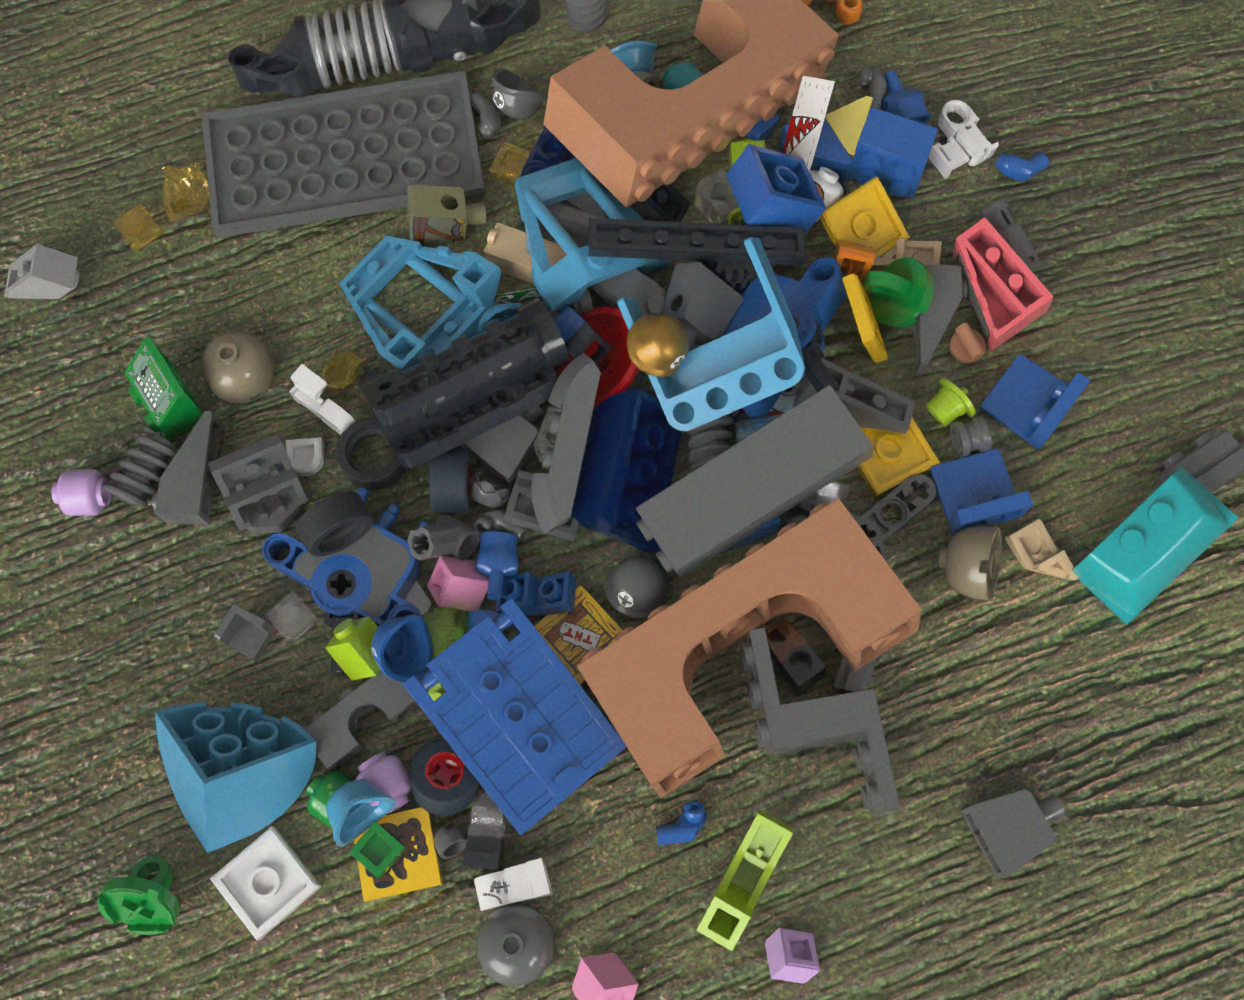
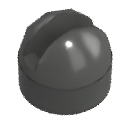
M448 824L446 829L440 827L435 833V848L442 859H449L466 849L467 838L458 826Z

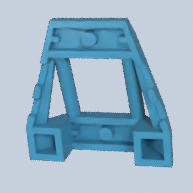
M577 158L516 179L515 187L521 220L524 221L527 235V252L530 253L533 267L531 270L533 283L549 312L565 307L567 304L570 305L580 301L589 286L633 269L646 275L670 264L669 260L593 257L588 256V245L581 248L577 246L546 206L588 192L610 219L643 220L631 206L626 208ZM537 218L567 254L552 267L550 266Z
M386 235L339 284L353 309L358 314L379 354L395 367L404 371L418 364L419 356L429 351L436 355L450 348V341L462 335L470 338L477 332L479 321L484 312L494 305L501 270L497 265L475 252L465 251L464 254L452 252L449 247L438 246L437 249L422 246L418 241ZM424 260L459 270L452 277L456 285ZM406 264L455 302L421 338L373 300ZM376 320H378L382 325H384L396 336L392 340H390V338L387 336V334L380 327Z

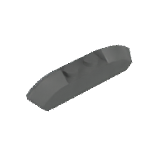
M584 353L575 358L563 370L549 398V403L562 410L561 412L554 411L550 427V433L556 434L554 448L547 446L542 468L549 469L548 473H533L531 487L534 512L544 534L568 522L572 513L601 374L594 361Z

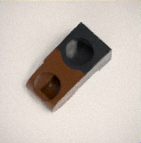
M782 617L765 630L771 659L788 679L789 685L797 696L825 677L826 666L800 633L796 632L785 618Z

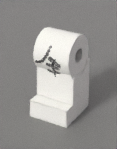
M543 858L531 860L505 868L503 871L474 879L481 911L553 895Z

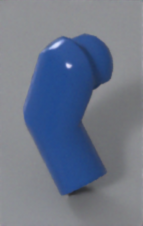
M1042 152L1037 153L1028 160L1004 153L996 160V168L1002 175L1019 182L1028 180L1049 166V159Z
M697 800L689 801L685 804L684 811L676 824L656 826L658 845L693 841L706 823L707 813L704 805Z

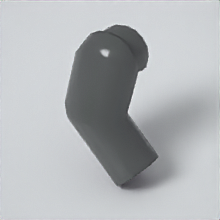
M865 66L862 69L859 82L862 85L870 86L867 96L873 97L871 107L881 110L887 89L886 79L880 68L875 67L873 69Z
M476 92L471 96L470 101L471 107L481 115V123L478 125L477 130L479 134L489 139L501 127V111L482 94Z
M501 509L480 514L472 523V528L478 531L479 534L489 531L510 533L518 537V542L525 537L529 530L525 527L504 522L503 519L506 511Z

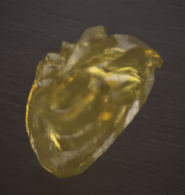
M191 162V168L162 167L165 174L162 199L166 215L171 222H179L199 213L207 206L209 199L208 183L205 175L199 170L195 162Z

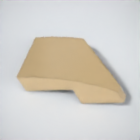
M901 237L895 242V247L881 258L879 256L875 258L872 265L873 270L882 271L891 262L903 257L915 258L925 265H941L942 241L905 242Z
M1040 518L1034 519L1004 536L1024 569L1070 581L1079 578L1073 572L1074 566L1065 550L1058 551Z

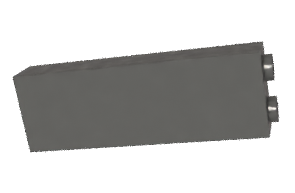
M829 385L638 506L636 510L642 519L637 521L636 524L647 541L653 538L657 541L662 550L657 552L656 556L667 573L674 569L678 576L682 578L873 457V445L831 385Z

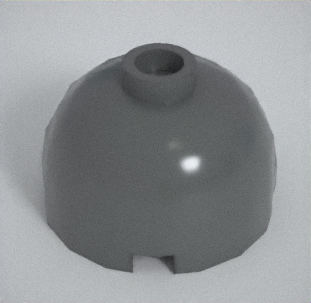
M522 904L505 905L492 912L480 926L476 939L477 958L483 971L495 982L509 987L528 985L542 977L551 965L556 950L555 933L548 919L535 908Z

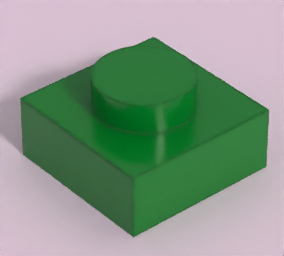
M375 821L349 853L377 879H381L406 850V847L380 823Z

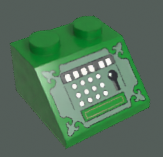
M151 337L143 340L125 371V375L131 383L127 390L138 406L144 404L148 413L143 415L152 431L156 433L161 431L169 440H172L195 426L203 411L171 360Z

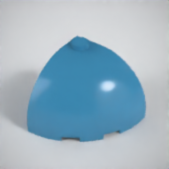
M198 702L155 711L157 738L170 786L185 819L207 853L246 838L271 824L297 800L311 777L316 760V741L301 726L284 716L278 720L263 714V708L234 702H231V708H207L206 702Z

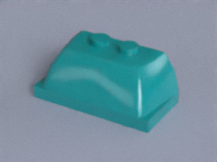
M1180 465L1072 570L1079 577L1078 580L1127 625L1219 538L1238 517Z

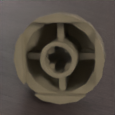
M230 331L218 335L209 342L201 358L200 368L206 385L219 399L228 403L244 404L250 402L249 398L255 397L259 393L261 395L264 394L274 380L275 363L270 351L257 337L246 332Z
M970 525L960 529L953 535L948 547L942 546L939 556V568L946 569V578L952 589L963 596L973 599L989 600L993 598L1000 572V567H996L997 555L1002 553L1000 528L989 525Z

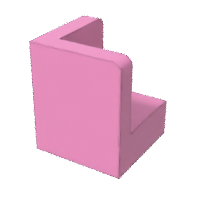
M448 556L439 557L427 584L438 607L466 611L479 610L488 591L489 577L476 571L477 561L459 560L458 558Z
M606 953L581 957L572 991L578 1000H634L638 982L617 954Z

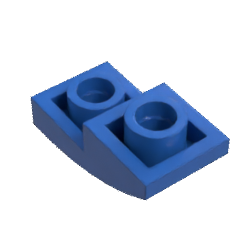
M569 571L538 579L530 572L506 577L503 581V596L501 599L496 600L495 612L502 613L498 607L510 598L514 600L525 616L551 615L574 611L576 577Z

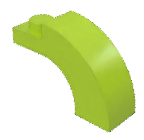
M759 809L696 931L733 951L751 918L756 903L771 873L793 835L794 828Z

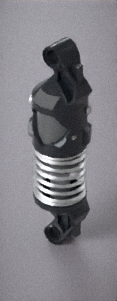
M374 0L371 7L367 2L363 1L360 13L353 4L349 6L348 17L346 12L341 7H338L336 20L327 9L323 15V21L315 12L312 17L307 14L305 17L304 15L295 16L288 33L271 54L264 53L252 45L245 44L232 49L228 55V60L239 86L243 90L260 92V94L280 91L288 95L305 98L314 91L324 90V87L328 89L331 86L326 64L331 63L336 82L340 86L342 85L343 79L338 63L341 60L344 62L349 81L353 83L355 75L351 58L354 57L361 78L366 80L368 75L365 65L372 69L373 75L378 77L380 73L378 66L383 65L385 72L388 74L391 73L392 66H395L398 71L403 69V71L411 70L414 73L433 69L435 63L442 59L461 61L466 59L467 56L477 53L491 54L509 36L526 32V29L532 27L540 20V1Z

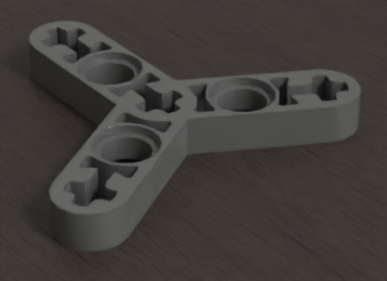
M913 475L862 516L850 513L861 529H864L866 535L872 534L870 541L887 564L884 543L932 503L936 495V486L925 475ZM912 486L916 489L923 487L926 490L923 495L924 499L918 496L907 507L904 500L913 491ZM807 498L797 504L800 507L799 513L809 517L811 510L822 502ZM886 506L897 508L901 514L900 521L895 524L884 521L881 517L882 508ZM788 511L779 516L780 524L783 527L793 522L799 524L807 519L797 515L795 520H791L788 518Z

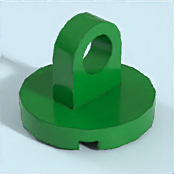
M903 257L894 260L882 271H869L866 273L863 288L871 293V305L874 316L882 324L898 329L911 326L917 321L915 318L920 313L924 314L929 308L934 295L935 280L933 274L928 271V266L915 258Z
M149 856L140 860L133 867L129 876L113 878L106 882L97 901L100 913L112 924L117 925L118 921L128 924L126 930L135 934L155 935L170 930L171 925L175 924L181 908L178 899L169 891L173 872L168 862L161 856ZM159 871L158 875L152 880L145 879L149 874Z

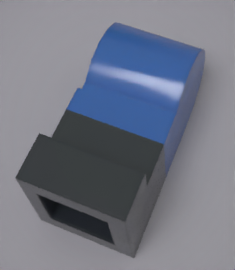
M568 304L553 319L564 340L567 351L572 357L577 358L596 340L599 343L598 349L589 358L597 366L613 349Z

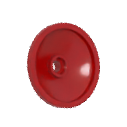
M613 307L595 308L581 314L613 347L597 365L601 374L593 409L605 406L622 395L631 385L639 371L630 359L627 349L629 329L621 310ZM594 340L584 351V354L588 357L592 356L597 351L599 343ZM568 352L571 363L575 358ZM569 364L556 370L558 377Z

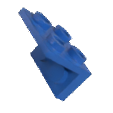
M1020 354L983 401L980 410L1037 449H1040L1091 380L1078 372L1070 383L1064 379L1061 381Z
M998 449L935 465L929 470L952 536L960 529L970 525L992 526L1021 518L1033 505L1028 491L1015 493Z

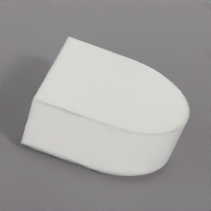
M322 437L286 440V453L296 474L311 476L322 468L324 464V440Z

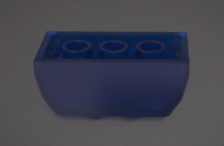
M631 389L608 397L593 409L571 513L581 526L609 536L646 553H657L659 545L655 538L647 541L637 526L636 522L642 518L636 508L671 486L681 431L676 430L668 422L658 399L640 389Z

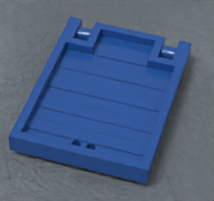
M510 598L498 607L502 611L501 614L493 620L489 616L484 618L427 663L425 666L428 671L418 679L412 675L402 683V686L508 821L522 836L627 746L518 605ZM510 625H513L518 634L508 641L502 632ZM439 683L445 692L436 700H433L427 691Z

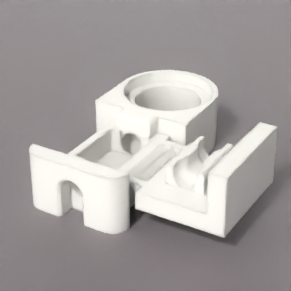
M951 100L944 105L938 117V125L948 138V143L933 145L928 157L944 179L949 177L952 170L968 161V165L976 166L991 158L998 147V142L991 144L976 126L979 118L965 102L960 100ZM954 112L959 114L963 122L954 123L950 121L947 113Z
M303 364L292 374L290 378L295 385L289 392L294 396L293 398L298 404H302L340 435L351 424L356 422L350 414L328 398L324 402L320 398V395L323 393L322 390L328 385L326 381Z

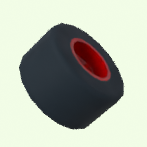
M453 448L430 460L429 491L431 508L434 513L468 512L470 508V494L468 491L470 458L467 448Z
M436 739L423 745L414 755L410 765L411 793L416 803L425 811L439 816L453 815L464 810L475 799L479 782L445 739Z

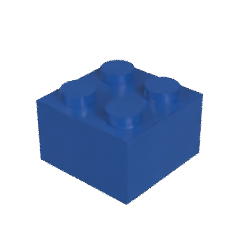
M871 107L857 142L850 178L855 179L860 184H864L870 179L878 177L884 189L888 190L891 194L913 199L938 128Z
M748 144L726 174L746 225L804 228L805 235L826 209L803 158Z

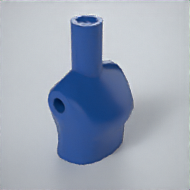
M894 70L885 73L884 77L890 94L883 99L884 110L926 124L930 120L931 115L925 106L922 92L916 88L904 89Z
M495 531L480 534V550L477 555L476 571L489 576L487 594L489 599H501L503 596L504 577L517 574L518 557L516 549L518 537L514 534Z

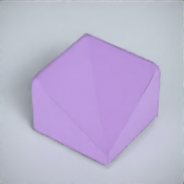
M778 928L766 939L765 947L771 979L806 983L820 971L813 933Z

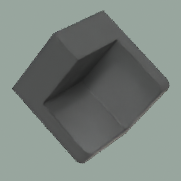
M233 603L215 632L214 637L258 662L277 629L260 617Z

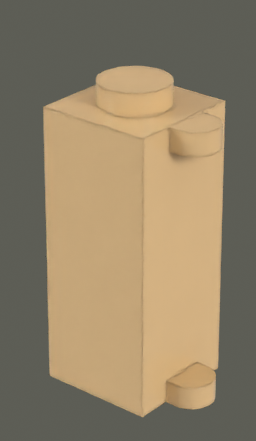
M497 222L495 228L491 229L487 236V245L483 251L485 259L497 265L502 273L534 284L531 273L533 268L531 256L527 252L526 232ZM543 239L550 266L552 267L567 254L559 244Z

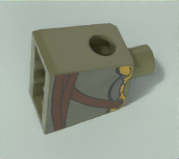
M407 185L409 240L418 241L424 247L463 242L466 235V225L486 224L485 204H465L464 189L461 187Z

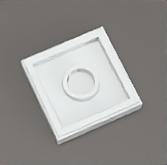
M274 826L266 830L210 878L256 940H261L322 887Z

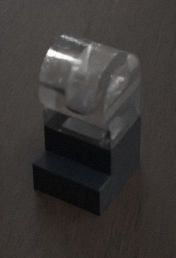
M475 794L471 824L468 828L466 850H464L462 866L502 871L506 817L489 795Z

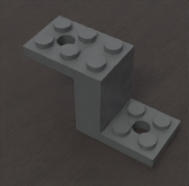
M765 628L749 630L746 642L742 643L740 658L743 672H750L752 680L749 681L750 687H747V694L751 710H758L759 719H757V724L754 725L758 748L765 747L766 756L856 741L857 747H853L852 751L857 771L863 770L866 784L861 786L864 808L866 810L871 809L872 817L889 815L899 810L898 795L874 689L780 705Z

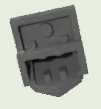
M278 433L208 463L211 473L240 531L247 529L251 532L281 533L299 514L302 504L308 502Z

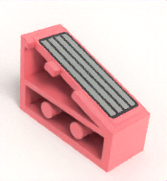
M985 217L956 238L953 250L956 265H961L962 279H967V294L991 353L1046 313L1053 300V295Z

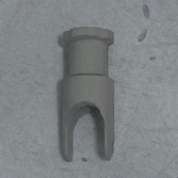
M1004 199L999 200L983 209L979 214L980 219L982 220L985 217L1028 268L1033 269L1039 264L1038 256L1021 224H1016L1008 210L1010 206L1008 201ZM1028 258H1032L1033 262H1029Z

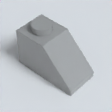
M39 244L34 245L9 265L4 296L24 299H60L71 290H74L78 284L80 276L79 271L76 270L78 257Z

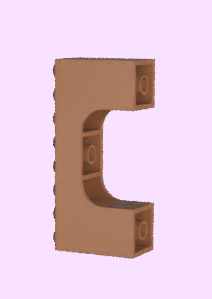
M703 0L694 36L723 62L721 65L682 88L672 90L659 89L640 80L604 45L551 76L544 125L628 208L638 200L640 202L645 201L661 185H669L674 182L679 174L689 167L691 169L696 168L712 152L718 153L722 151L737 136H745L760 120L768 121L783 106L793 105L796 102L803 76L825 80L826 75L824 73L828 63L835 55L834 47L839 34L802 0Z
M839 498L830 504L828 502L819 504L809 513L810 517L801 523L796 524L793 522L788 524L778 532L776 539L766 545L764 543L755 545L745 554L746 558L735 565L726 564L713 574V579L702 586L699 584L691 586L681 594L679 601L669 607L667 605L658 607L649 614V620L636 628L635 626H630L622 630L615 637V642L604 649L597 647L589 651L583 657V662L577 665L641 771L660 798L726 756L720 741L691 698V685L695 673L703 663L748 635L749 630L757 629L769 620L782 614L797 613L806 615L823 627L854 672L918 631L922 609Z

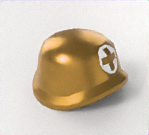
M648 314L639 318L631 326L627 336V349L630 359L638 369L652 376L667 377L673 375L679 369L680 362L687 355L689 340L684 326L677 318L670 315Z

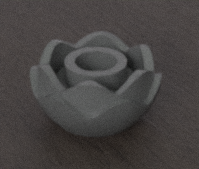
M477 471L473 476H469L468 491L470 496L477 502L496 508L510 499L511 486H503L502 481L498 477H486L482 471Z

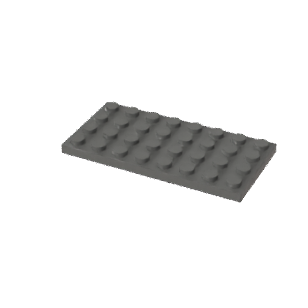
M466 71L201 113L212 229L216 238L407 207V185L461 187L464 189L465 197L485 194Z

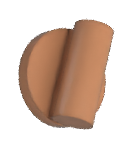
M963 323L955 329L956 333L950 340L949 349L956 360L962 363H974L985 354L986 343L979 332L971 329L968 323Z

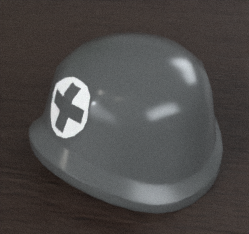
M498 68L492 75V82L494 84L492 99L494 104L502 113L509 117L520 120L529 119L537 112L543 101L548 98V95L535 91L525 79L507 69Z
M633 556L619 562L611 570L606 580L605 589L610 604L619 613L631 618L640 619L648 618L652 611L666 605L670 584L664 568L656 560L644 556Z

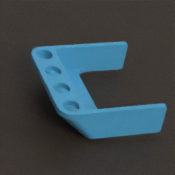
M750 237L744 240V244L771 305V312L758 321L687 352L686 357L680 362L679 369L673 375L656 377L648 374L664 414L670 425L676 430L688 431L790 388L799 383L804 376L805 364L796 323L759 238ZM623 297L617 300V303L630 330L631 326L644 315L635 297Z

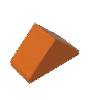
M837 239L832 258L838 262L844 277L854 273L858 276L862 285H864L865 275L871 270L875 260V252L871 246Z

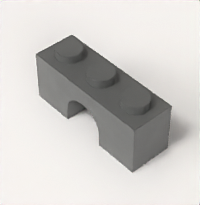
M380 670L376 676L369 677L370 679L358 688L357 686H352L345 690L337 699L339 703L330 710L326 711L323 709L309 718L306 722L308 727L304 730L316 741V754L327 769L331 771L340 770L366 749L356 733L357 722L365 712L372 709L383 710L387 717L397 725L419 708L402 686L403 682L388 678Z

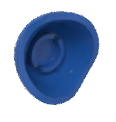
M408 615L391 618L384 621L377 628L373 636L371 646L373 658L379 665L380 670L388 678L405 682L412 675L418 679L427 672L428 669L425 665L433 658V644L427 623L423 617Z

